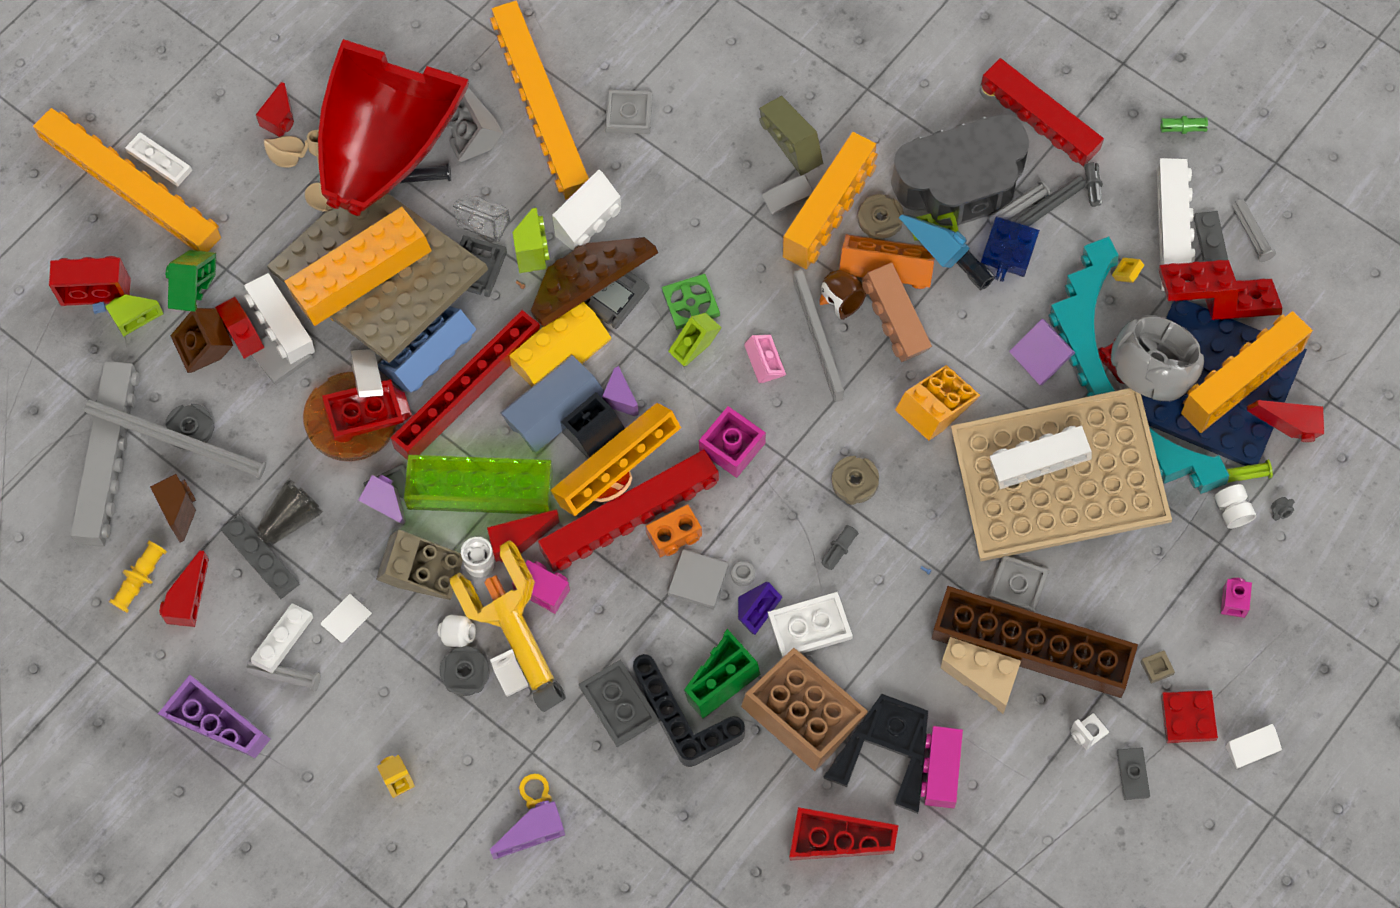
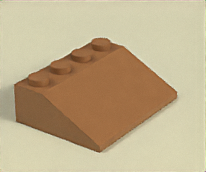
M795 648L789 651L746 692L741 705L746 712L814 771L835 752L868 713L863 706Z

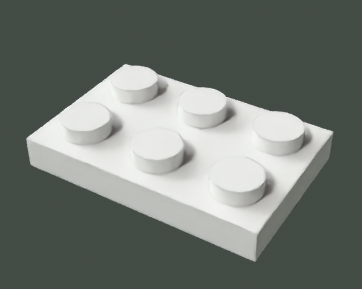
M838 592L768 612V618L782 658L793 648L803 654L851 640L853 637Z

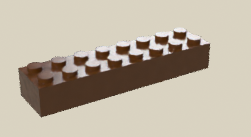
M951 586L946 588L931 638L932 640L948 644L950 637L1020 660L1019 667L1122 698L1126 690L1138 647L1136 643Z

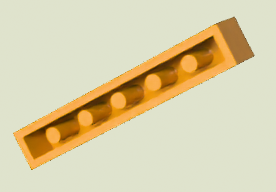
M655 403L550 490L559 506L576 516L627 472L638 465L681 429L673 411L659 403Z

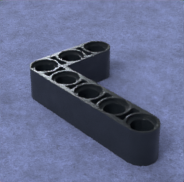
M642 654L635 658L633 661L635 678L651 708L657 715L659 723L678 759L684 766H696L743 741L745 725L742 719L736 716L728 717L694 735L654 659L647 654ZM644 664L651 667L648 672H641L638 668ZM654 685H658L662 688V690L659 693H652L649 691V689ZM665 706L673 708V712L668 715L661 713L660 710ZM732 726H736L740 729V732L736 735H731L727 730ZM681 727L685 732L680 736H675L672 734V730ZM710 737H714L718 740V743L714 746H709L705 741ZM690 748L694 749L696 754L693 757H686L683 752Z

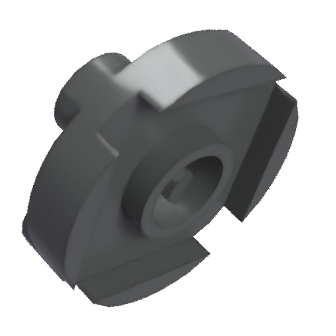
M199 404L176 407L168 415L165 424L167 429L205 443L209 441L215 428L210 413ZM194 422V429L186 431L185 424H192Z
M463 646L453 649L447 657L443 658L440 665L441 680L446 689L455 695L470 696L479 693L484 689L489 679L490 669L488 661L473 647ZM463 666H467L468 670H471V673L465 677L458 673V670H462Z

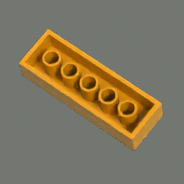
M855 132L851 133L784 234L783 258L806 270L811 263L814 264L820 255V248L822 245L826 246L831 238L830 233L834 228L837 229L842 222L843 213L845 210L848 212L854 203V196L856 193L860 194L865 186L864 181L875 172L877 166L875 161L878 156L876 153L877 143Z
M400 207L284 282L295 301L312 324L316 326L432 250L423 232L404 208Z
M1294 311L1290 312L1287 316L1282 314L1275 320L1272 328L1269 330L1265 328L1257 335L1256 341L1252 344L1247 342L1239 350L1240 353L1236 357L1230 356L1227 358L1220 370L1211 371L1205 377V382L1200 386L1195 384L1187 392L1188 397L1183 402L1184 408L1181 414L1200 433L1205 431L1304 350L1313 330Z

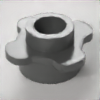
M1286 497L1275 500L1271 505V510L1274 513L1272 516L1273 520L1277 521L1280 518H1288L1294 511L1293 504L1295 501Z

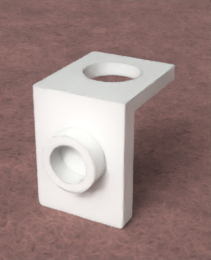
M512 649L490 659L493 671L507 697L528 687V683Z
M1094 713L1082 722L1077 719L1070 730L1076 743L1082 745L1085 750L1109 733ZM1087 724H1095L1099 729V734L1093 737L1085 726Z

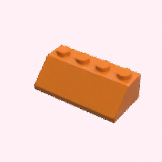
M846 234L839 270L857 278L864 277L868 272L893 263L902 284H909L917 289H925L926 287L930 288L935 258L922 245Z

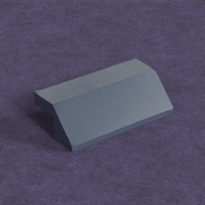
M570 355L501 411L500 414L510 428L522 436L532 452L536 453L562 432L561 421L595 392L602 398L604 390L596 378L573 355Z

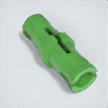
M1181 116V118H1161V133L1181 132V134H1187V132H1207L1208 130L1207 117L1187 118V116Z

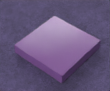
M1041 319L1009 351L1039 385H1043L1075 354L1071 347L1044 319Z

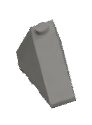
M450 70V71H449V73L454 74V75H457V74L455 73V71H453V70ZM468 88L454 116L447 125V128L451 129L452 138L450 139L451 147L458 161L461 162L492 150L503 134L496 119Z

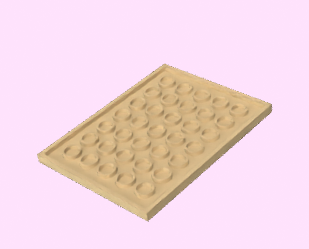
M1130 388L951 426L980 562L1172 522L1140 393ZM1069 426L1083 427L1092 451L1091 460L999 489L990 463V456L995 451L1015 448L1017 444L1024 441L1033 442L1039 440L1045 434L1051 433L1055 435L1061 433L1063 429Z

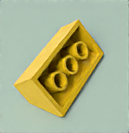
M582 302L555 321L541 328L510 354L511 366L532 387L570 355H573L583 364L611 340V336L595 312Z

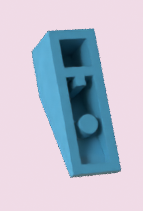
M902 214L899 217L942 267L952 268L970 249L965 243L967 241L966 238L958 231L954 232L910 215Z

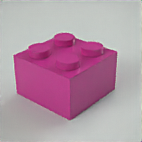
M727 406L700 438L699 452L704 449L713 462L737 478L766 444V432Z

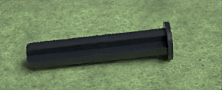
M450 164L414 169L399 184L444 179L451 181Z

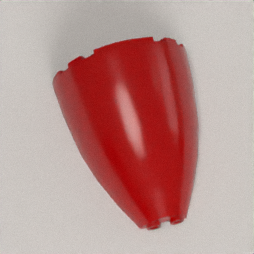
M343 39L329 76L321 107L318 132L319 174L321 192L327 199L326 204L334 209L341 207L352 215L360 216L362 211L384 197L410 175L429 154L451 121L468 89L469 79L426 66L423 74L388 63L385 52Z

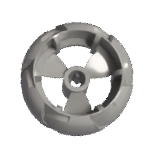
M1153 315L1141 316L1137 320L1129 321L1121 329L1111 351V361L1113 366L1116 367L1121 381L1133 391L1158 401L1176 400L1187 394L1190 388L1196 384L1204 366V356L1200 353V346L1195 337L1184 327L1166 318Z

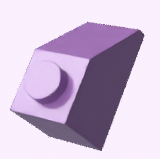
M372 475L359 501L404 525L406 518L398 490L392 486L393 481L383 475H380L379 478Z

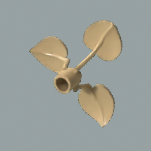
M312 130L308 133L305 146L299 138L293 136L264 139L265 151L274 164L284 168L297 165L299 158L305 156L308 148L311 154L317 156L318 161L319 130ZM313 183L305 190V200L308 205L322 212H328L333 209L326 204L327 199L322 195L321 183Z

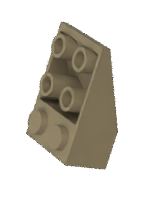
M397 530L389 537L376 580L400 589L451 600L454 591L450 584V578L460 572L463 559L461 553L402 530Z

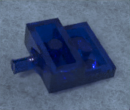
M996 216L981 263L997 268L995 280L998 281L1000 273H1002L1000 282L1004 281L1006 272L1025 277L1040 230Z

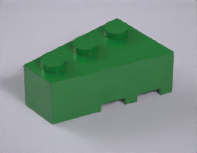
M189 250L167 265L165 275L168 279V309L196 311V300H202V290L209 288L216 275V253Z
M728 629L724 632L723 638L717 647H714L710 652L711 655L705 664L700 666L684 689L688 703L702 719L761 675L758 662Z

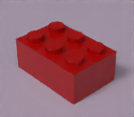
M106 256L105 258L83 257L82 259L72 260L68 258L50 260L49 287L61 306L92 305L100 302L109 304L115 298L130 295L131 278L120 257Z

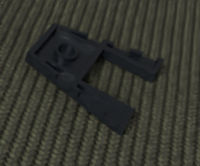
M881 694L844 749L834 760L832 766L825 773L824 779L848 787L864 741L911 758L894 805L918 814L928 710Z

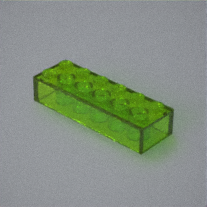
M408 455L404 501L407 510L540 514L548 512L551 508L552 461Z

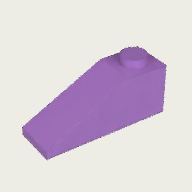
M543 801L536 804L535 808L530 809L490 849L493 860L565 836L555 801L551 803Z

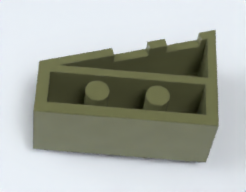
M783 96L759 108L761 126L770 133L800 176L824 164L817 131Z

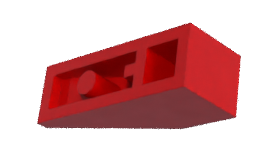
M236 297L215 307L244 359L264 348L256 330Z
M1257 400L1247 406L1248 412L1287 436L1301 439V442H1314L1316 438L1324 434L1323 406Z
M557 509L487 527L495 561L503 562L500 557V546L505 542L512 541L520 554H522L560 522Z
M199 551L166 593L165 601L161 602L159 612L166 624L195 627L209 558L204 551Z

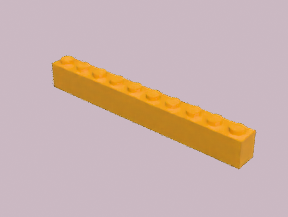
M517 0L491 8L493 17L490 18L493 30H498L497 40L500 48L504 47L506 50L504 57L507 65H512L513 71H511L513 81L515 84L519 83L520 85L518 92L521 101H526L528 105L525 107L529 120H534L535 124L532 127L536 138L540 137L542 140L540 148L543 156L548 155L550 160L547 162L551 175H556L557 180H554L557 191L558 193L562 192L565 200H567L589 178Z
M50 108L33 125L40 139L191 249L209 252L221 239L218 231L219 226L212 219L206 220L198 209L193 206L191 208L188 207L177 194L173 196L162 183L158 182L156 184L152 181L151 176L144 170L138 171L129 159L125 158L123 160L120 158L115 149L110 146L108 148L105 147L97 136L87 134V131L79 123L73 124L64 112L60 111L58 113L53 108Z

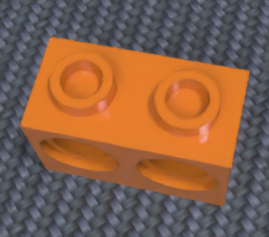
M687 504L646 525V534L661 558L665 555L671 556L675 554L680 547L686 544L692 545L699 541L702 536V527ZM684 524H688L692 527L690 530L683 531L680 529V527ZM668 535L670 540L662 542L659 540V537Z

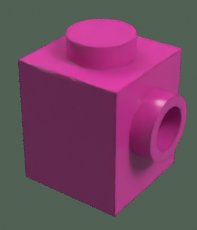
M1242 578L1227 579L1223 586L1221 614L1246 617L1250 610L1252 582H1245Z

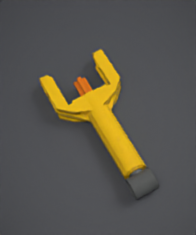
M509 540L500 546V557L517 590L505 593L497 575L489 577L484 583L493 602L483 607L471 581L466 579L462 573L452 576L450 584L466 617L502 628L532 690H538L533 693V699L537 707L545 712L565 700L566 695L561 685L554 681V677L522 615L524 607L531 599L535 581L518 548Z

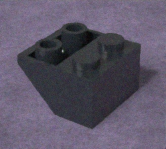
M596 392L561 421L562 433L588 459L625 429L614 410Z

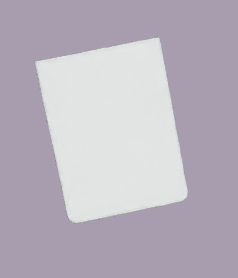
M349 594L321 622V625L343 643L372 613Z

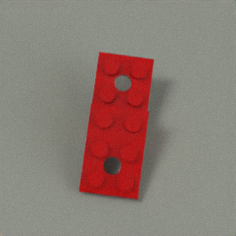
M1229 260L1159 265V275L1167 300L1205 299L1212 320L1282 315L1283 307L1273 280L1236 281Z

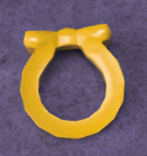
M529 774L523 778L519 790L521 797L526 801L528 809L535 807L540 802L552 801V797L549 794V784L545 777L539 774ZM531 780H539L544 785L542 797L534 800L525 793V785Z

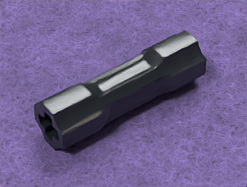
M969 250L956 262L980 291L986 289L995 279V275L984 263L979 262Z

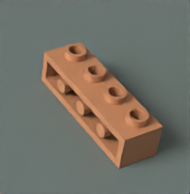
M893 263L868 272L862 278V287L865 293L869 294L873 302L872 308L875 314L879 315L883 323L882 329L885 335L889 336L893 344L892 350L895 356L899 357L901 362L925 353L932 345Z

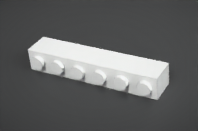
M1160 158L1156 169L1160 265L1192 263L1195 261V249H1191V242L1194 241V228H1190V222L1193 221V208H1189V202L1192 201L1193 191L1188 185V181H1191L1192 170L1188 168L1187 159ZM1161 281V291H1164V287Z

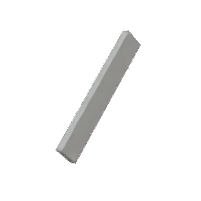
M803 269L797 270L794 273V285L833 400L835 402L842 401L844 389Z

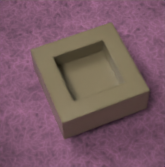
M1165 650L1141 660V664L1151 684L1170 677L1175 673Z

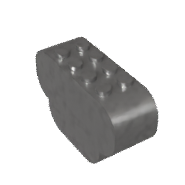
M1004 114L988 118L982 117L969 124H959L953 129L940 130L927 137H917L911 142L902 145L895 154L892 177L894 193L904 207L915 211L926 210L927 214L931 213L932 218L936 220L935 222L942 226H952L951 218L937 220L938 216L951 212L954 213L957 225L989 216L1013 200L1017 179L1024 171L1029 148V137L1018 119Z

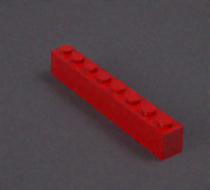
M521 310L391 437L394 449L412 463L511 366L509 355L540 330L539 323L525 311Z
M703 449L538 540L539 549L553 572L557 570L563 571L570 567L575 560L579 558L585 559L590 556L593 550L610 545L620 535L626 536L630 534L638 525L650 523L655 519L656 515L662 512H670L676 507V504L683 500L689 501L693 499L701 490L713 488L719 481V471Z

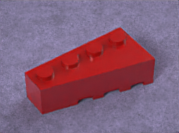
M798 807L789 859L792 861L894 854L899 825Z

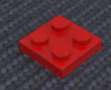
M1212 690L1164 692L1161 694L1166 743L1217 741L1218 734Z

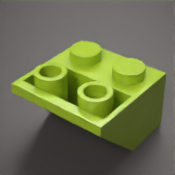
M532 208L512 232L519 273L547 269L545 261L550 260L543 216H538L537 208Z

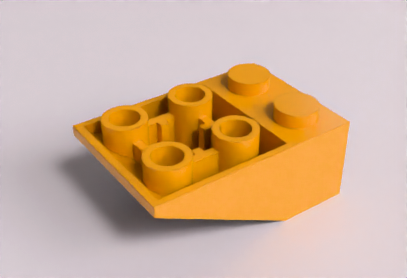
M945 365L905 391L895 411L930 441L956 420L980 397V394Z

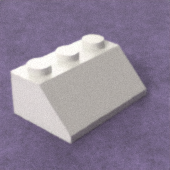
M598 170L552 215L555 237L571 250L589 243L590 238L596 232L599 233L605 227L606 222L611 217L617 216L621 210L620 195L602 171Z

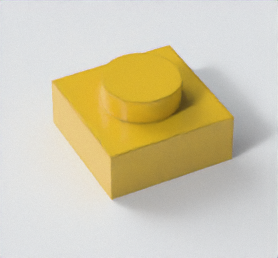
M1122 258L1112 276L1116 281L1133 283L1144 267L1141 259Z

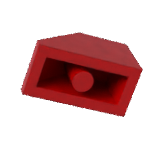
M280 82L256 113L259 126L278 137H282L286 132H289L294 122L289 95L283 82Z

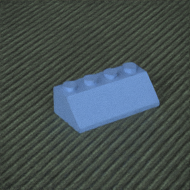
M449 306L390 363L383 359L377 364L378 369L400 389L412 393L423 385V381L428 376L435 374L445 360L453 357L456 353L455 350L462 344L467 343L477 329L461 309Z

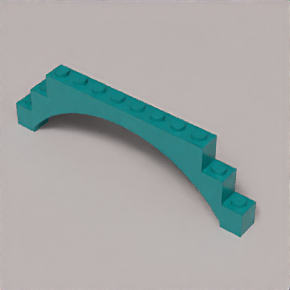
M1109 236L1084 246L1081 261L1085 269L1067 276L1065 291L1069 298L1052 304L1051 312L1048 315L1052 327H1057L1060 333L1058 335L1075 352L1068 360L1072 367L1076 366L1078 381L1082 387H1086L1088 391L1087 397L1115 391L1106 376L1099 358L1094 327L1095 308L1099 293L1112 267L1117 266L1119 254ZM1149 428L1164 484L1191 474L1189 479L1192 486L1198 488L1200 494L1227 484L1230 475L1219 455L1211 457L1193 452L1176 445Z

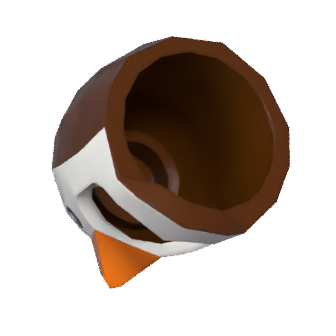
M842 270L830 272L822 282V294L819 299V305H835V315L844 320L854 314L865 300L866 293L862 287V282L855 276Z

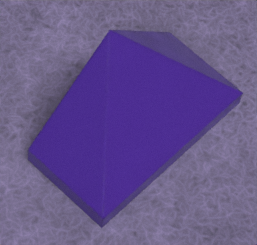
M764 582L738 597V620L753 635H756L767 620L768 612L773 611L783 597L769 582Z

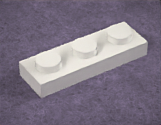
M140 132L125 147L127 153L177 187L192 172L191 166Z
M291 603L251 657L252 664L273 673L313 619L312 613Z

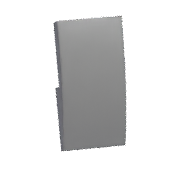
M802 175L765 192L762 196L771 214L776 215L793 204L797 206L807 200L812 194L813 189L806 176Z

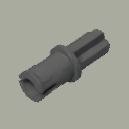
M1090 162L1084 166L1086 174L1085 188L1088 189L1090 205L1096 207L1102 204L1101 187L1103 182L1100 180L1099 164L1095 163L1094 167V162Z
M849 525L844 527L836 541L831 542L832 547L821 561L825 568L829 570L834 569L842 556L848 553L849 546L859 534L858 531Z

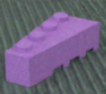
M191 675L187 677L158 713L171 722L253 758H256L271 740V738Z

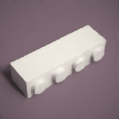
M269 273L244 285L246 291L244 299L249 308H255L256 312L254 314L260 325L264 323L267 327L265 332L270 341L275 340L278 346H276V349L282 359L287 358L289 363L292 364L304 356L315 352L310 336Z
M1069 426L1063 429L1061 433L1055 435L1051 433L1045 434L1039 440L1033 442L1024 441L1009 450H997L990 456V463L999 489H1003L1091 460L1092 451L1083 427Z

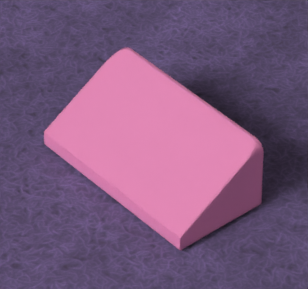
M752 335L745 342V349L759 383L768 382L786 375L771 335Z

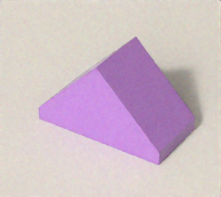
M619 366L615 367L602 398L612 409L637 416L639 415L638 404Z

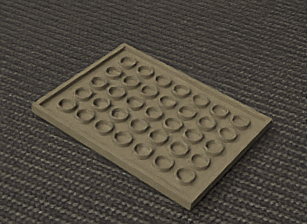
M386 194L362 211L360 216L352 215L341 207L326 211L267 265L269 271L284 282L398 208L403 207L425 235L432 251L330 316L332 320L388 363L488 270L487 265L390 194Z

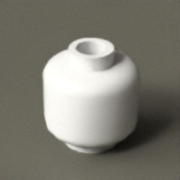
M448 615L438 626V636L441 637L443 644L449 647L468 646L470 642H473L476 635L474 623L466 616Z

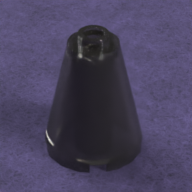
M290 478L284 483L257 526L259 530L257 536L266 544L269 542L272 544L277 543L320 516L323 512L322 509L318 508L319 505L301 487L298 489L294 485L295 482Z

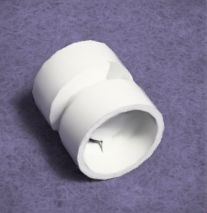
M1241 484L1227 487L1214 496L1218 507L1224 511L1222 516L1227 528L1230 529L1248 524L1257 516L1252 504L1247 502L1248 495Z
M472 537L464 542L461 547V556L466 571L474 577L481 578L489 575L495 567V558L491 544L482 537Z

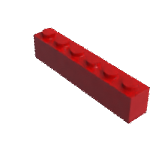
M999 58L983 74L981 85L988 95L993 94L996 96L995 98L1000 101L1003 107L1012 110L1021 121L1031 125L1039 135H1044L1057 149L1067 153L1072 161L1084 167L1101 149L1104 141L1101 135L1003 59Z

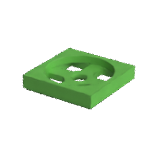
M706 274L662 287V292L676 330L684 328L690 319L676 313L682 310L689 312L691 316L699 315L698 308L700 305L710 302V306L705 313L711 318L720 316V311ZM700 285L705 288L706 293L695 295L690 287ZM681 290L683 299L672 303L671 297L673 293ZM688 299L695 300L693 306L687 305L686 302Z

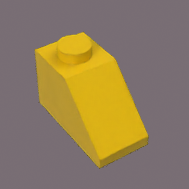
M393 755L388 756L377 766L392 798L415 787L399 755L395 757Z

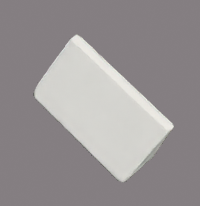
M1273 724L1231 740L1225 746L1236 769L1282 751Z

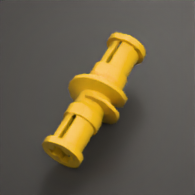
M148 540V546L142 556L137 559L135 566H130L132 571L123 570L122 573L127 578L120 585L121 588L113 600L110 599L108 601L126 613L129 611L127 608L135 596L139 594L141 587L144 586L143 584L153 583L149 575L156 568L155 565L161 556L167 553L165 549Z

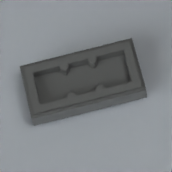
M1143 747L1118 749L1117 756L1124 800L1149 798L1150 790Z

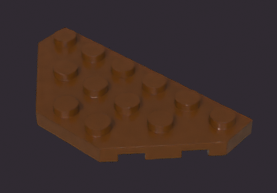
M645 237L592 242L576 247L571 253L556 260L554 264L547 267L530 310L533 317L543 327L547 326L658 254V250Z

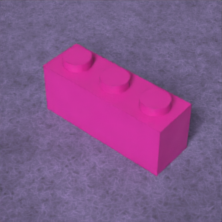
M933 726L931 734L926 735L925 748L930 749L929 758L924 757L923 773H927V782H922L921 797H925L924 805L955 809L963 735L962 729Z

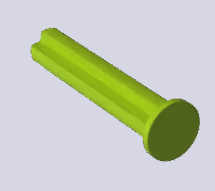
M1269 459L1265 463L1226 469L1230 475L1227 483L1266 476L1269 479L1273 477L1272 465Z

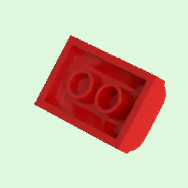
M390 379L381 381L383 388L382 396L359 397L356 388L322 395L325 416L334 441L348 442L356 435L404 423L405 420L412 416L405 392L397 389Z

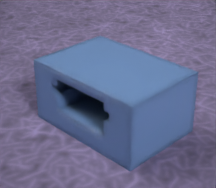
M104 302L92 304L95 314L106 311Z

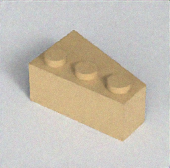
M950 637L942 659L941 669L965 687L968 686L980 698L986 699L998 711L1004 714L1021 661Z

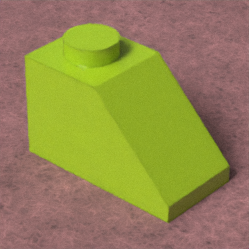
M131 295L115 298L105 306L123 337L164 314L157 300Z
M706 313L691 316L668 352L685 367L711 345L722 327Z

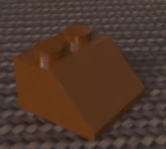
M197 308L195 312L191 311L170 335L187 373L195 372L221 360L233 347L216 308Z
M174 474L150 486L169 526L181 543L185 540L195 515L196 509L193 502L196 499L186 480L180 481L177 474Z

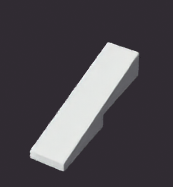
M371 349L351 351L352 370L355 376L358 396H382L383 388L375 352Z

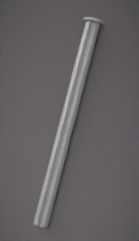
M88 400L85 404L84 411L86 413L256 475L258 480L261 479L265 471L266 462L264 461L262 463L253 461L92 400Z

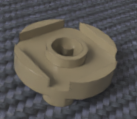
M883 194L873 195L862 203L858 213V223L862 231L869 238H889L901 230L903 222L899 217L902 214L904 215V211L896 199L893 198L892 200ZM877 213L887 216L884 220L876 219Z
M849 456L843 458L835 465L832 473V488L840 499L844 500L847 504L854 505L865 502L874 496L879 485V473L876 466L869 459ZM850 476H860L859 484H852Z

